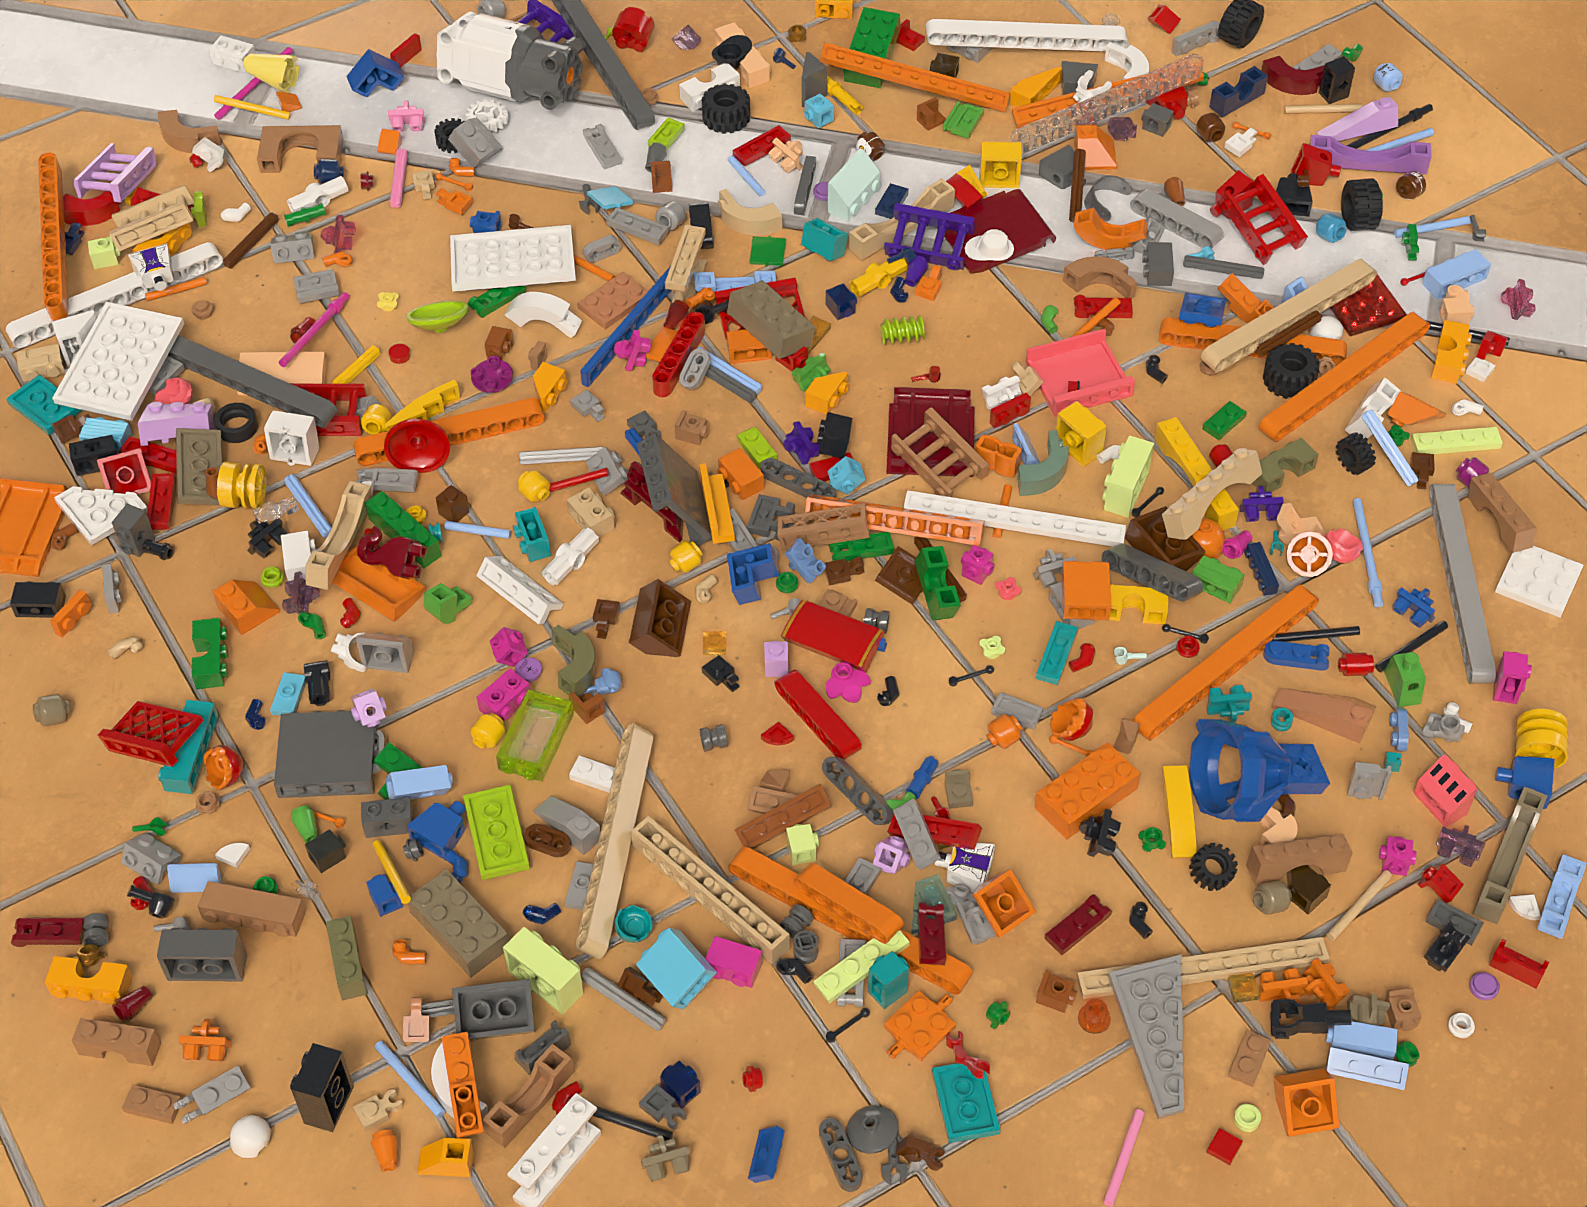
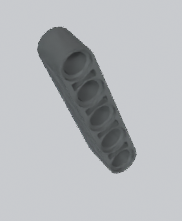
M1118 544L1102 553V561L1109 562L1110 570L1178 601L1184 602L1199 595L1203 590V584L1197 576L1126 544Z

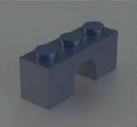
M1256 66L1251 67L1240 74L1239 82L1235 87L1226 81L1212 89L1209 107L1221 117L1228 115L1265 94L1268 75Z

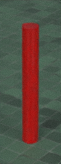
M606 467L550 483L549 491L554 492L607 477L610 473Z

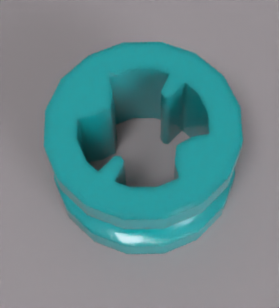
M439 522L434 526L428 524L429 532L440 542H443Z
M1277 708L1272 714V727L1282 732L1289 730L1293 722L1292 712L1286 708ZM1279 717H1283L1284 720H1286V721H1285V722H1281V721H1280L1281 719H1278V718H1279Z

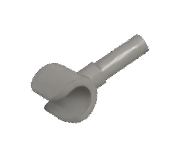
M797 598L789 600L788 608L770 614L771 618L775 619L783 615H792L800 600Z
M177 917L173 923L155 925L154 932L162 931V929L181 928L190 930L183 917Z

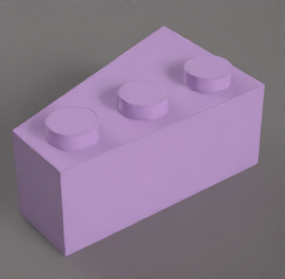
M152 402L148 404L138 421L141 446L148 445V441L161 439L162 443L169 442L168 438L176 437V428L214 430L215 423L212 404H205L204 402H195L193 404H183L182 402L162 404L161 402Z

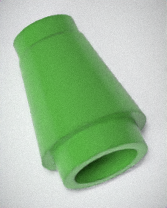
M307 805L294 809L291 812V821L304 839V842L307 843L318 836L314 811Z

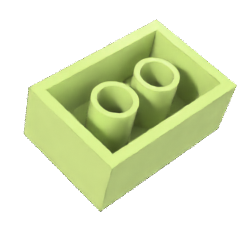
M1129 435L1126 443L1121 444L1118 453L1120 457L1119 459H1114L1111 468L1113 472L1112 474H1107L1104 486L1107 487L1102 496V500L1105 501V511L1129 518L1150 472L1154 448L1153 442Z
M523 927L503 947L508 972L518 980L530 979L531 990L562 1015L583 995L580 967L573 960L568 961L562 957L561 952L555 946H548L544 943L542 937L537 932H530Z

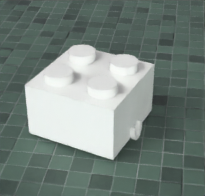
M272 411L264 427L270 460L287 462L290 466L295 464L311 466L320 449L314 417Z

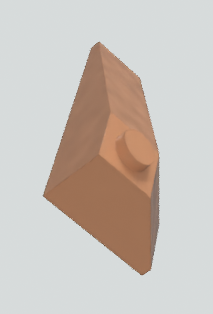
M1284 688L1279 689L1271 706L1273 709L1286 708L1292 712L1295 718L1359 744L1377 707L1354 697Z

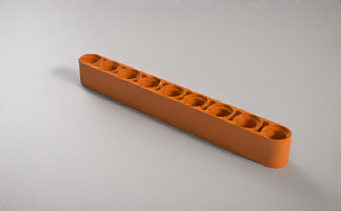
M1169 317L1161 321L1159 341L1168 346L1205 350L1209 345L1239 329L1240 326L1221 324V326L1209 327L1204 325V323L1196 322L1189 324L1179 318ZM1300 334L1286 343L1287 345H1290V343L1304 345V348L1311 349V353L1317 355V359H1322L1324 356L1330 357L1335 366L1347 357V344L1339 339ZM1255 351V352L1249 354L1248 356H1250V357H1258V358H1265V359H1266L1267 356H1268V354H1267L1266 356H1264V357H1261V356H1260L1259 354H1257V352Z
M527 398L431 422L439 425L446 432L450 446L538 426L543 423L545 417L539 400L537 398ZM388 431L361 437L354 441L353 447L358 464L369 466L389 461L384 452V440Z

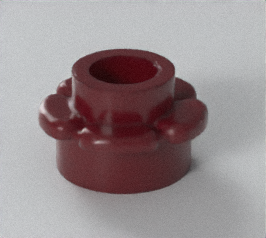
M367 171V173H361V189L369 191V187H373V175H369Z

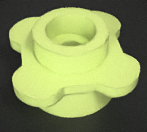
M993 636L987 640L981 639L979 642L980 647H983V654L987 658L995 659L1005 653L1006 649L1002 646L999 636Z

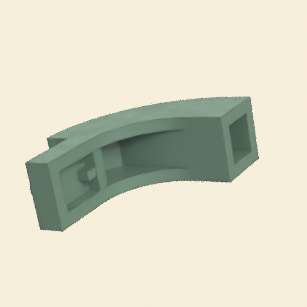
M1049 430L1047 448L1049 457L1045 461L1032 465H1019L1017 480L1020 496L1044 493L1054 488L1064 477L1067 469L1069 447L1063 446L1062 439L1058 438L1057 430Z

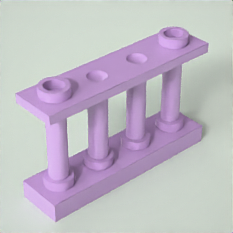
M110 143L74 179V188L78 198H82L90 189L111 191L114 202H122L157 166L154 148L146 147L138 156L117 154L115 145ZM117 162H127L130 164H117ZM108 171H117V172H121V173H120V174H116V173H107V172H108ZM99 180H106V181H112V182H111V183H104V182H98V181H99Z

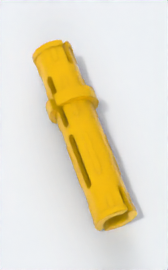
M827 74L828 94L836 97L854 115L860 114L862 112L860 109L863 110V105L847 93L838 81H834Z

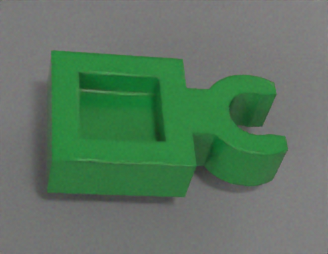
M1408 224L1406 232L1402 234V244H1405L1408 260L1417 261L1416 254L1419 253L1416 224Z

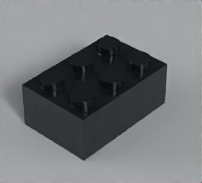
M313 1043L310 1050L304 1053L301 1061L302 1067L298 1075L295 1074L293 1076L290 1089L304 1124L333 1132L354 1085L342 1051Z

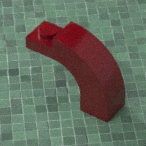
M1279 55L1263 60L1261 71L1268 75L1267 83L1281 92L1293 95H1310L1317 93L1318 86L1321 84L1324 65L1309 70L1295 69L1289 66Z

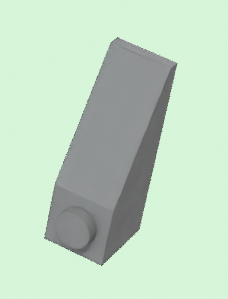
M552 795L534 810V813L551 828L566 833L570 838L571 845L583 855L591 850L599 841L600 827L598 823L582 810Z

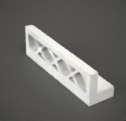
M502 556L485 557L476 575L537 624H544L550 610H561L564 603Z

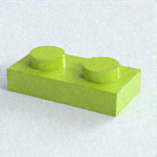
M668 117L648 139V146H651L653 143H661L666 147L667 151L685 130V124Z
M756 427L737 434V441L758 468H761L762 461L767 458L777 460V453Z

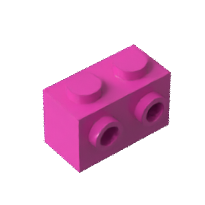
M1504 651L1496 672L1493 701L1517 704L1521 692L1525 691L1526 680L1531 675L1532 665L1528 664V655Z
M508 669L476 698L479 711L483 714H496L504 721L508 720L521 705H525L532 695L530 683L512 669Z

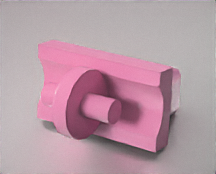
M404 100V106H397V110H388V117L393 130L402 132L404 131L403 124H410L412 131H421L423 123H426L423 109L409 106L408 100Z

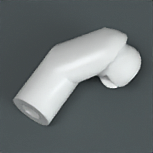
M243 203L238 209H225L221 212V218L228 222H239L247 215L251 207L247 203Z
M1463 399L1453 404L1452 412L1458 416L1469 412L1481 415L1484 405Z

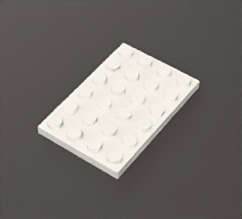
M571 225L450 235L452 291L484 290L487 288L576 281Z
M106 302L52 398L54 403L132 421L185 324L183 318Z

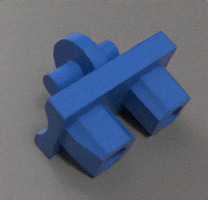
M1401 587L1397 591V599L1393 604V610L1403 616L1408 609L1414 611L1415 613L1410 617V621L1418 628H1421L1427 621L1432 623L1435 619V609L1430 607L1434 601L1429 598L1431 592L1429 589L1425 588L1421 592L1414 589L1412 593H1409Z

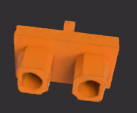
M1318 958L1314 959L1311 962V966L1302 974L1308 980V985L1305 987L1304 992L1307 996L1315 994L1322 1003H1326L1327 1010H1333L1339 1001L1346 997L1349 989L1345 983H1336L1333 979L1335 969L1330 963L1322 964Z
M1297 968L1285 970L1283 973L1284 980L1277 981L1272 971L1262 973L1260 977L1261 988L1258 994L1260 1002L1272 1000L1274 1002L1276 999H1290L1300 1002L1299 996H1305L1304 989L1308 985L1307 977L1301 978Z
M204 1019L202 1026L193 1027V1034H201V1036L179 1035V1044L183 1045V1059L199 1060L200 1048L208 1047L207 1060L222 1062L226 1048H231L232 1040H227L226 1037H211V1034H220V1027H212L211 1019Z

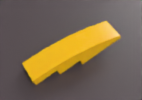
M455 379L434 388L400 410L385 424L386 431H389L394 425L404 420H427L444 413V405L460 399L459 387Z
M1187 765L1163 766L1165 814H1167L1168 836H1170L1171 859L1192 858L1197 852Z

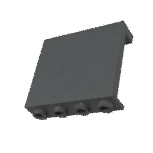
M656 433L638 442L637 446L653 511L657 512L668 506L686 522L690 542L693 541L697 547L711 540L712 535L707 509L697 471Z
M345 710L281 714L274 787L278 798L374 794L372 774L375 730L378 725L372 727L363 726L359 721L355 722L351 711Z

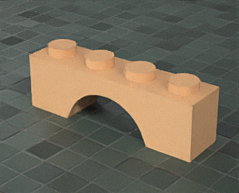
M735 22L714 29L716 46L731 36H745L744 31ZM752 43V49L743 57L744 60L740 62L741 78L749 88L770 81L769 73L771 72L770 64L767 61L765 62L760 51L756 50Z

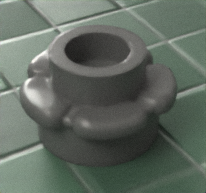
M417 838L406 840V845L403 846L407 859L411 858L415 862L418 861L417 858L424 855L419 840Z

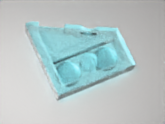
M939 875L915 882L912 934L918 933V902H924L931 906H935L936 903L944 904V924L957 920V913ZM926 915V918L935 919V916Z

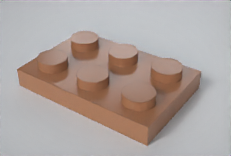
M622 272L583 298L577 305L579 310L606 330L629 314L646 295L648 290L625 272Z

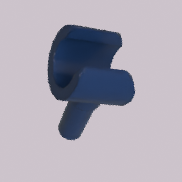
M777 48L774 51L773 61L775 63H785L792 69L796 67V65L784 57L785 51L782 48Z
M905 247L898 255L888 258L887 262L889 264L902 258L909 262L916 258V254L913 249Z

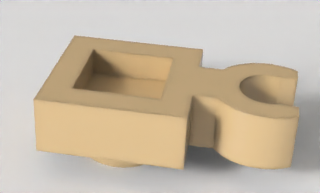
M395 1089L386 1092L381 1100H379L377 1095H374L353 1107L365 1132L389 1120L387 1112H397L404 1107L401 1100L395 1103L390 1102L393 1098L397 1097Z

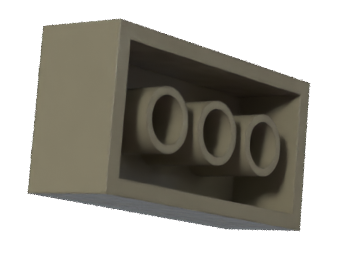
M763 280L730 292L727 313L777 358H784L796 353L804 346L808 348L812 345L815 326Z
M447 869L410 895L411 900L408 903L410 913L470 978L504 953L503 947L509 942L507 932Z

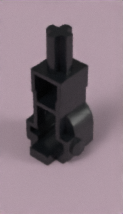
M1276 999L1274 1002H1271V1037L1275 1036V1039H1289V1036L1296 1035L1297 1033L1325 1034L1329 1033L1328 1026L1352 1025L1351 1010H1327L1326 1003L1299 1004L1290 999ZM1281 1013H1286V1018H1303V1020H1297L1291 1025H1280L1279 1022Z

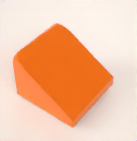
M276 92L279 105L283 111L291 112L302 109L296 94Z
M382 129L377 151L396 155V151L402 143L400 131Z

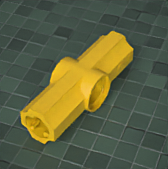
M905 258L889 264L885 261L880 265L877 262L869 265L864 274L849 281V288L855 297H860L876 287L879 289L887 287L892 278L907 270L908 265Z

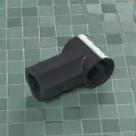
M328 660L305 663L304 673L306 683L308 684L310 704L324 706L330 701L328 681L331 678Z

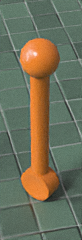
M1239 122L1232 124L1234 129L1239 128L1245 131L1249 129V127L1240 125ZM1257 132V135L1263 136L1265 139H1270L1271 134L1268 132Z
M437 173L435 176L437 180H444L462 186L466 191L473 189L471 183L465 184L443 176L442 173Z
M1051 735L1049 738L1052 744H1061L1086 755V757L1094 752L1092 750L1086 751L1054 735Z
M314 811L316 817L335 823L337 828H342L345 825L343 818L335 819Z

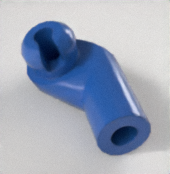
M449 850L445 855V860L453 865V872L451 874L461 883L463 878L468 875V862L455 851Z

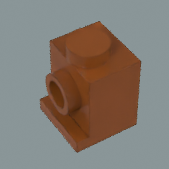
M492 326L485 341L487 358L497 356L500 360L504 359L505 354L509 353L510 347L514 346L512 329Z
M1046 970L1037 992L1036 1003L1065 1013L1068 1004L1073 1005L1077 995V991L1073 990L1075 982L1052 975L1051 971Z

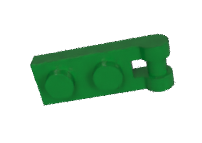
M526 286L492 288L478 297H471L468 301V306L476 310V313L481 318H484L517 296L526 293Z
M890 532L870 534V538L828 544L830 552L833 553L832 561L844 558L846 561H851L856 557L865 559L890 555L894 552Z

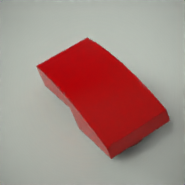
M956 173L946 180L955 189V199L967 211L983 199L980 192L959 174Z

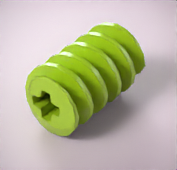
M920 315L917 316L916 322L913 316H909L908 322L905 317H901L900 322H898L897 318H893L890 324L888 318H885L883 325L880 323L883 345L886 344L887 339L890 340L891 344H894L895 338H897L901 344L903 337L906 338L908 343H910L913 336L916 342L919 341L920 336L923 339L925 338L924 321Z

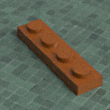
M821 784L742 825L735 829V832L743 847L754 849L786 832V828L801 824L831 808L832 805Z

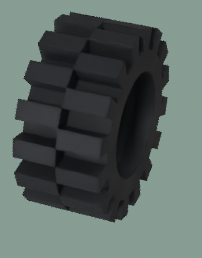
M451 118V121L445 119V122L440 121L439 125L435 126L436 145L441 151L445 152L447 150V153H451V151L457 153V149L448 139L453 130L465 121L461 122L459 118L455 121V118Z
M1358 432L1341 439L1336 445V449H1338L1336 454L1340 456L1338 460L1342 461L1341 465L1343 467L1346 466V471H1351L1353 475L1363 473L1376 463V456L1373 455L1375 450L1371 449L1372 444H1368V439L1366 437L1363 438L1361 433L1358 435Z
M1215 843L1205 844L1190 860L1189 869H1193L1190 872L1191 877L1196 876L1197 878L1194 882L1197 884L1200 881L1202 883L1200 887L1203 889L1208 886V891H1213L1214 889L1219 891L1222 887L1225 888L1234 879V875L1238 870L1235 868L1238 865L1237 861H1232L1235 858L1234 853L1229 855L1230 849L1227 847L1223 850L1222 844H1218L1216 847ZM1213 859L1218 862L1222 869L1221 874L1214 875L1210 873L1205 866L1206 860Z

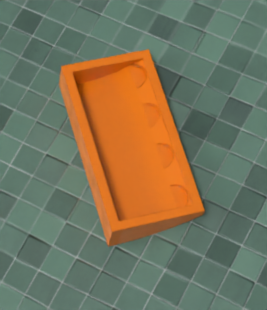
M357 546L346 553L332 581L333 584L394 622L405 614L425 591V586L413 578L405 579L393 576L383 565L372 566L365 564L357 556Z

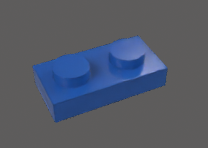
M778 1126L759 1130L748 1175L749 1180L758 1183L774 1178L785 1130Z

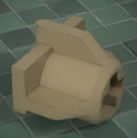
M1374 993L1369 998L1353 995L1347 1001L1348 1010H1351L1353 1022L1382 1026L1386 1022V1011L1390 1008V1002L1377 1000V995Z

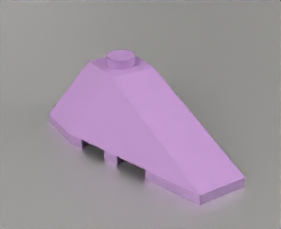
M1391 97L1381 98L1318 131L1317 135L1331 136L1336 141H1342L1398 127V105Z

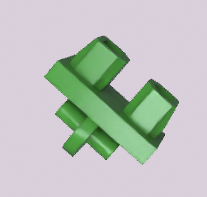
M820 353L816 357L810 356L802 369L796 368L792 371L793 380L799 383L801 391L806 392L815 378L827 376L831 371L826 363V354Z

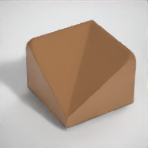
M1122 719L1120 732L1113 746L1117 751L1128 755L1131 753L1137 739L1139 723Z
M790 770L767 771L760 781V787L785 792L790 780Z

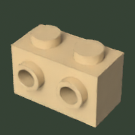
M590 488L567 499L568 514L582 530L590 528L598 537H601L614 529L613 519H615L613 511L609 507L606 508L601 497L597 493L594 494Z

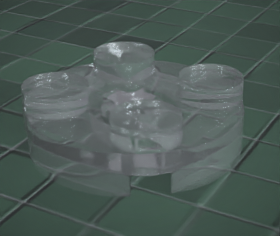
M291 496L282 499V502L275 503V500L265 502L261 507L253 509V514L257 522H266L281 518L282 515L286 514V511L288 515L293 514L299 508L295 497Z

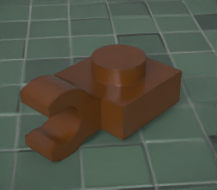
M71 414L51 424L61 444L81 434L79 428L84 426L86 418H91L89 414L74 420Z
M1412 452L1410 458L1411 468L1415 474H1418L1417 489H1426L1429 475L1433 476L1435 471L1434 454Z
M856 557L849 563H846L845 558L824 563L826 565L824 571L829 586L851 581L850 575L864 573L862 557Z
M597 599L593 613V622H597V638L606 639L608 625H616L620 602Z
M632 967L625 968L617 985L639 1001L641 999L650 1006H653L655 1001L660 1003L663 997L657 989L647 986L650 981L647 977Z
M906 1136L897 1144L895 1154L903 1156L910 1162H920L923 1159L930 1169L938 1171L943 1167V1164L937 1162L934 1156L940 1158L945 1154V1151L941 1148H932V1143Z

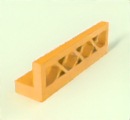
M706 463L699 464L713 544L735 541L723 474L708 476Z

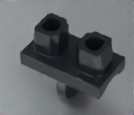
M279 517L269 525L265 520L261 523L255 520L250 523L252 531L248 533V536L251 538L249 541L250 547L247 551L251 555L256 552L264 559L270 555L273 547L268 542L273 539L278 545H282L281 535L287 534L282 528L283 521Z
M1107 808L1102 816L1097 818L1091 816L1088 820L1080 823L1079 830L1084 834V839L1090 840L1087 852L1089 856L1094 857L1097 853L1110 856L1115 851L1116 842L1106 838L1108 834L1115 837L1120 830L1121 823L1111 818L1112 811Z
M1448 923L1424 958L1428 960V965L1437 971L1443 970L1446 972L1470 937L1460 933L1453 925Z

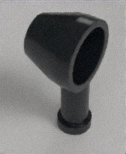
M729 299L714 306L710 301H702L696 307L695 312H700L704 315L705 324L711 323L716 313L728 309Z
M131 885L127 892V897H134L148 902L149 914L160 919L166 917L175 903V900L170 896L161 893H150L136 888L134 885Z

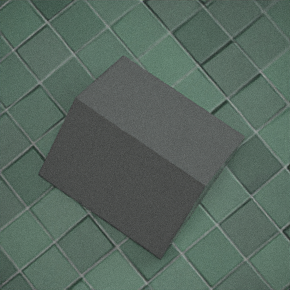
M806 52L802 72V107H805L806 100L818 94L824 97L827 96V66L819 62L820 60L810 52Z

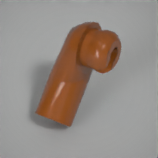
M1090 314L1088 321L1094 316L1093 314ZM1103 318L1096 325L1106 330V336L1112 335L1114 324L1107 318Z
M73 523L53 533L51 545L55 550L64 549L68 537L77 533Z

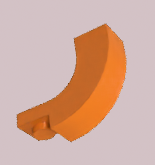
M1094 207L1075 213L1074 228L1083 240L1094 247L1103 250L1122 248L1124 250L1125 247H1131L1132 242L1146 239L1148 224L1145 219L1124 225H1114L1101 219Z

